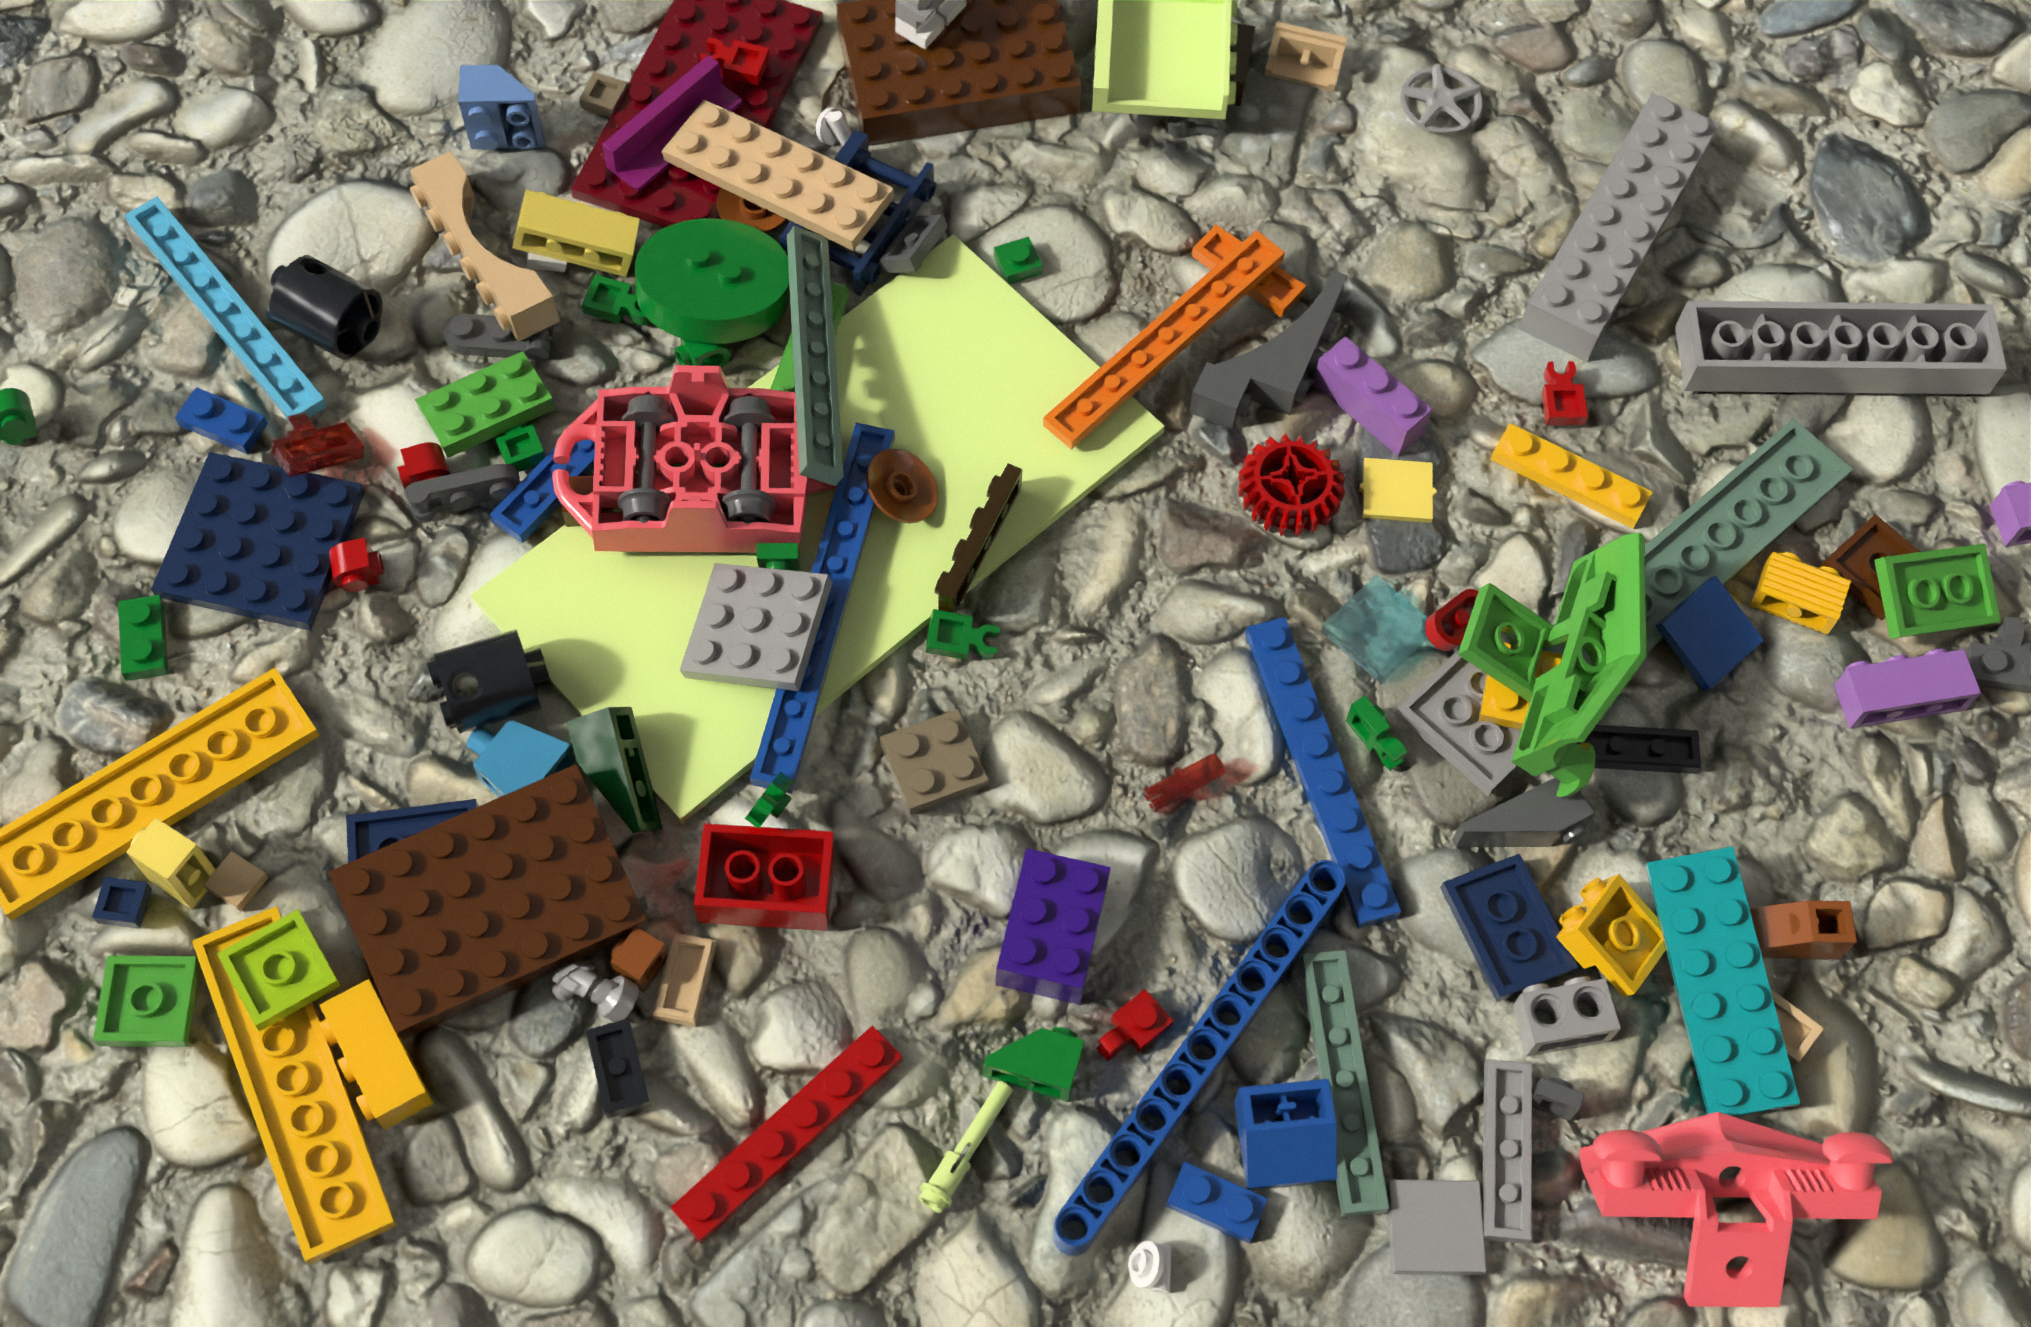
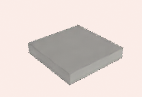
M1388 1181L1387 1193L1392 1274L1484 1275L1486 1273L1479 1181Z

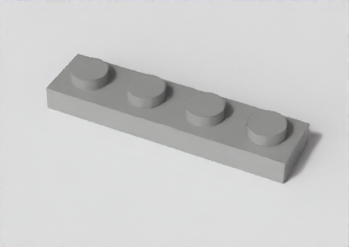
M1487 1059L1484 1064L1483 1236L1484 1240L1528 1244L1531 1241L1532 1063Z

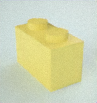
M154 818L148 827H144L137 832L131 842V847L126 852L153 885L190 909H193L208 891L203 884L216 870L196 843L157 818Z

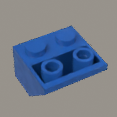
M1329 1079L1239 1088L1234 1100L1246 1188L1248 1190L1337 1180L1336 1119Z

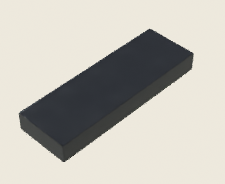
M1596 725L1584 742L1577 743H1591L1595 751L1594 768L1688 774H1698L1701 770L1698 730Z

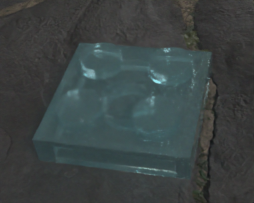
M1377 574L1334 613L1321 628L1322 634L1380 684L1428 640L1425 631L1427 617Z

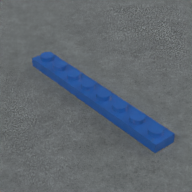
M1283 617L1247 627L1245 632L1246 639L1332 861L1337 863L1345 873L1346 883L1343 890L1358 929L1398 918L1401 913L1400 907L1286 618Z

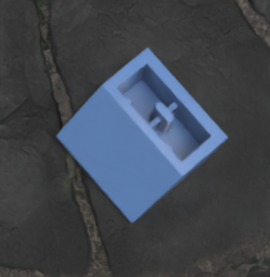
M499 65L460 66L458 104L471 149L546 148L542 122L533 92Z

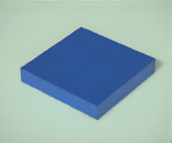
M1717 576L1708 578L1655 625L1702 690L1711 689L1764 641Z

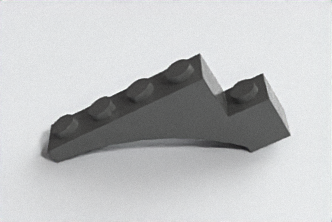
M1333 270L1325 287L1311 306L1291 326L1272 340L1230 360L1217 364L1207 362L1193 390L1189 413L1233 429L1238 416L1246 417L1252 401L1290 415L1295 402L1303 403L1310 386V381L1306 380L1309 371L1316 372L1318 360L1324 354V351L1319 350L1322 341L1329 344L1337 325V322L1332 320L1335 312L1342 314L1350 295V292L1344 290L1348 275Z

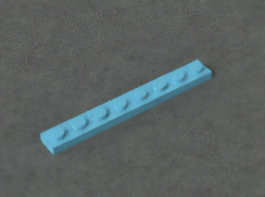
M158 196L124 215L129 226L293 427L298 426L327 407L325 399Z

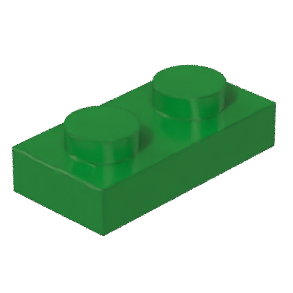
M160 595L118 601L121 674L124 679L131 681L168 675L165 604Z

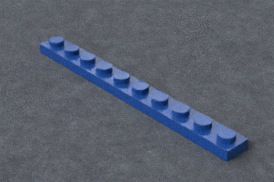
M857 422L855 424L843 464L844 477L837 484L811 573L828 574L833 583L800 691L776 689L750 776V782L753 786L768 788L781 771L794 781L786 792L793 793L876 505L869 494L866 484L867 467L878 453L892 449L895 440V430Z

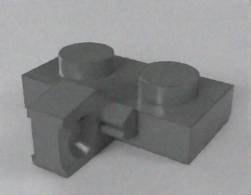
M2006 616L2001 625L1997 626V637H1993L1990 640V645L1971 642L1965 649L1978 686L2031 693L2030 642L2022 641L2024 630L2021 618Z

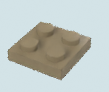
M958 709L880 736V744L910 815L988 787V777Z

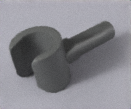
M1169 116L1170 122L1167 123L1168 132L1173 138H1183L1188 132L1218 136L1219 128L1188 121V117Z

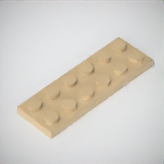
M705 99L662 150L664 161L853 251L894 199L893 187Z

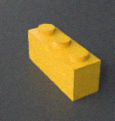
M369 979L319 1005L326 1018L319 1022V1025L330 1046L339 1044L344 1057L337 1060L349 1084L357 1081L363 1094L357 1097L356 1100L368 1122L376 1119L381 1127L387 1130L434 1104L404 1043L396 1033L378 992Z

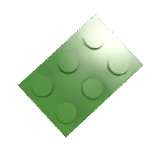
M523 351L415 399L421 414L447 458L556 409L552 396Z
M1985 543L1887 556L1874 560L1890 639L1985 626L2001 622Z

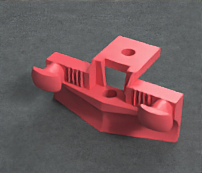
M1721 1112L1707 1114L1643 1132L1626 1129L1608 1131L1597 1136L1593 1145L1580 1148L1579 1152L1583 1173L1602 1217H1694L1683 1295L1688 1307H1780L1793 1218L1877 1219L1882 1191L1873 1178L1876 1163H1893L1894 1161L1891 1149L1879 1138L1866 1133H1839L1826 1138L1823 1144ZM1731 1166L1740 1167V1171L1735 1177L1726 1180L1719 1178L1720 1173L1725 1168ZM1712 1197L1750 1198L1765 1217L1766 1222H1719ZM1744 1256L1748 1258L1746 1263L1740 1268H1726L1728 1262L1735 1257Z

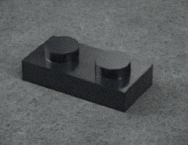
M629 1018L585 1030L606 1118L651 1107Z

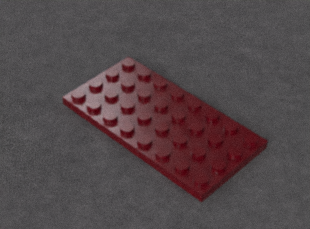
M674 0L630 79L629 87L614 115L611 114L571 187L572 198L614 212H621L627 216L639 218L642 221L664 228L694 219H721L717 209V196L721 187L671 164L641 191H636L606 167L602 144L701 62V53L715 54L707 51V38L718 39L727 47H731L734 40H739L769 48L770 59L759 86L723 77V70L720 68L722 84L742 100V104L732 113L769 129L823 23V12L786 0Z

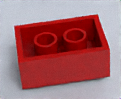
M704 823L694 898V908L698 923L828 931L836 851L834 831L760 827L758 829L755 826Z

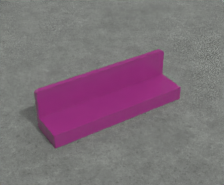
M709 55L607 139L602 144L606 167L636 191H641L671 165V163L664 161L662 150L704 99L730 112L735 111L742 104V100L722 84L719 63Z

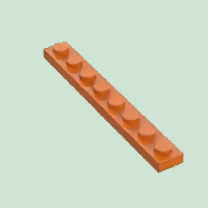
M1256 230L1044 416L1043 426L1072 450L1284 261L1285 252Z

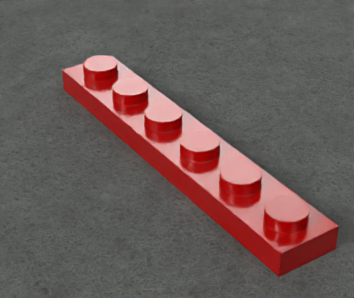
M872 1025L670 1207L671 1211L692 1235L703 1244L903 1061L902 1055Z

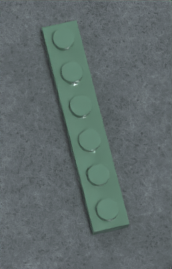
M1346 950L1302 954L1300 961L1319 1079H1329L1336 1119V1184L1342 1217L1387 1213L1389 1204Z

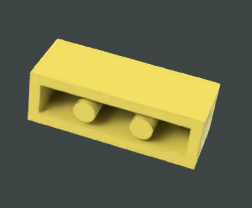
M526 189L519 214L513 249L626 277L634 253L640 219L627 216L621 212H612L589 206L583 202H573L544 192H534Z

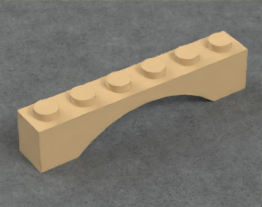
M449 151L410 169L415 184L410 187V191L417 205L420 208L427 207L428 211H426V214L436 232L443 230L445 234L442 236L452 256L460 255L462 259H459V262L467 278L470 281L473 279L477 280L478 284H476V287L486 305L491 303L494 305L495 309H493V312L501 328L504 331L510 328L519 342L560 322L553 296L535 271L517 267L499 259L486 250L472 235L471 214L475 197L467 173L452 152Z

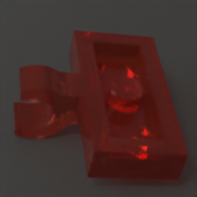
M304 412L288 416V420L293 425L294 430L287 432L288 437L271 442V454L289 477L364 458L365 446L346 422L315 429Z

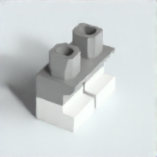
M896 0L895 32L921 48L926 49L945 29V25L948 26L966 7V0Z

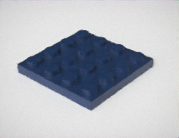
M209 452L151 591L154 595H160L162 599L311 631L333 576L329 551L335 545L346 542L365 494L363 485Z

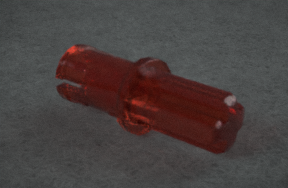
M1210 754L1183 769L1179 767L1174 768V774L1149 787L1143 788L1142 792L1146 801L1162 794L1152 799L1149 804L1151 810L1156 813L1159 809L1184 796L1188 798L1193 797V791L1222 777L1225 774V768L1221 759L1216 754Z

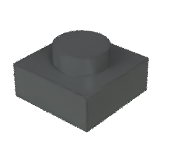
M1541 1077L1532 1089V1108L1570 1121L1580 1110L1584 1093L1574 1090L1573 1085L1563 1079L1554 1077L1545 1079Z

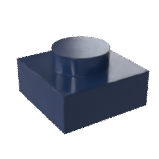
M104 877L92 918L99 924L140 929L152 891L151 886L147 882Z

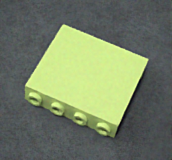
M1098 0L1092 112L1225 119L1227 105H1234L1236 96V82L1229 81V75H1235L1237 52H1230V46H1236L1237 23H1231V17L1237 16L1238 0Z

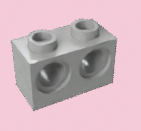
M1581 976L1566 981L1564 983L1565 986L1549 988L1548 984L1542 983L1523 989V993L1520 994L1512 1009L1526 1056L1610 1042L1621 1028L1606 979L1591 981L1590 977ZM1577 1003L1589 1005L1594 1012V1017L1583 1015L1578 1010ZM1534 1010L1547 1012L1551 1016L1553 1024L1540 1022L1536 1018Z

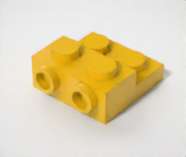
M1620 874L1604 880L1595 878L1581 889L1579 894L1584 900L1580 906L1575 905L1560 917L1559 923L1563 928L1556 938L1584 969L1595 965L1623 997L1630 996L1636 993L1666 951L1659 920Z

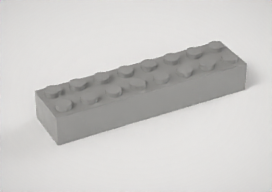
M1651 93L1529 300L1518 329L1586 362L1589 360L1708 151L1720 123L1655 93Z
M1687 301L1675 326L1684 391L1990 394L2007 370L1993 304Z

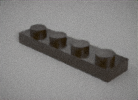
M1008 463L1001 477L995 475L991 480L987 490V497L989 498L984 508L978 506L975 510L969 526L972 531L967 540L962 538L959 540L952 556L954 564L949 573L943 571L937 581L935 594H938V610L956 613L1021 491V468Z

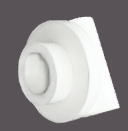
M830 107L825 109L817 120L816 134L818 139L824 144L834 145L837 142L843 147L852 134L844 112L838 108Z
M1144 1241L1136 1247L1129 1258L1128 1268L1131 1280L1137 1287L1150 1289L1154 1293H1170L1172 1246Z

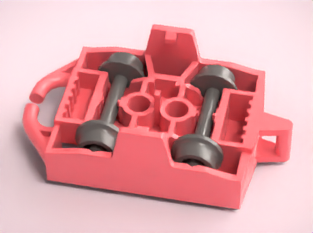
M677 365L674 368L668 387L598 389V399L570 424L557 440L553 457L555 463L567 464L570 461V453L575 444L587 439L595 442L593 492L582 495L573 491L569 484V472L566 470H554L552 475L556 496L566 510L593 538L595 551L757 553V543H798L800 551L808 494L837 488V485L834 486L799 475L795 392L765 388H731L720 366ZM674 463H683V464H685V465H683L682 467H672V466H670V465H672V464H674ZM717 463L725 464L724 467L720 468L713 467L712 465ZM602 508H619L623 513H602Z

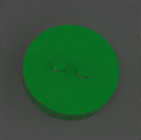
M713 218L679 222L658 231L640 248L635 261L636 300L643 314L654 325L684 340L708 344H725L747 340L772 328L783 317L788 308L790 300L788 256L772 237L744 223Z

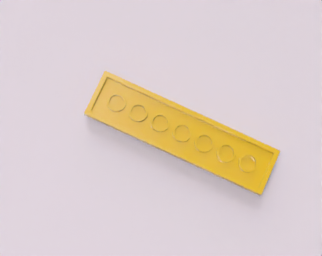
M274 667L0 828V906L5 915L13 921L123 855L131 847V842L137 832L144 827H148L154 818L171 826L318 738L320 735L277 669Z
M275 906L197 938L192 943L303 1258L308 1265H311L394 1228L397 1224L332 1048L319 1025L321 1019L315 1002H311L259 1032L217 955L218 952L282 918L281 911Z

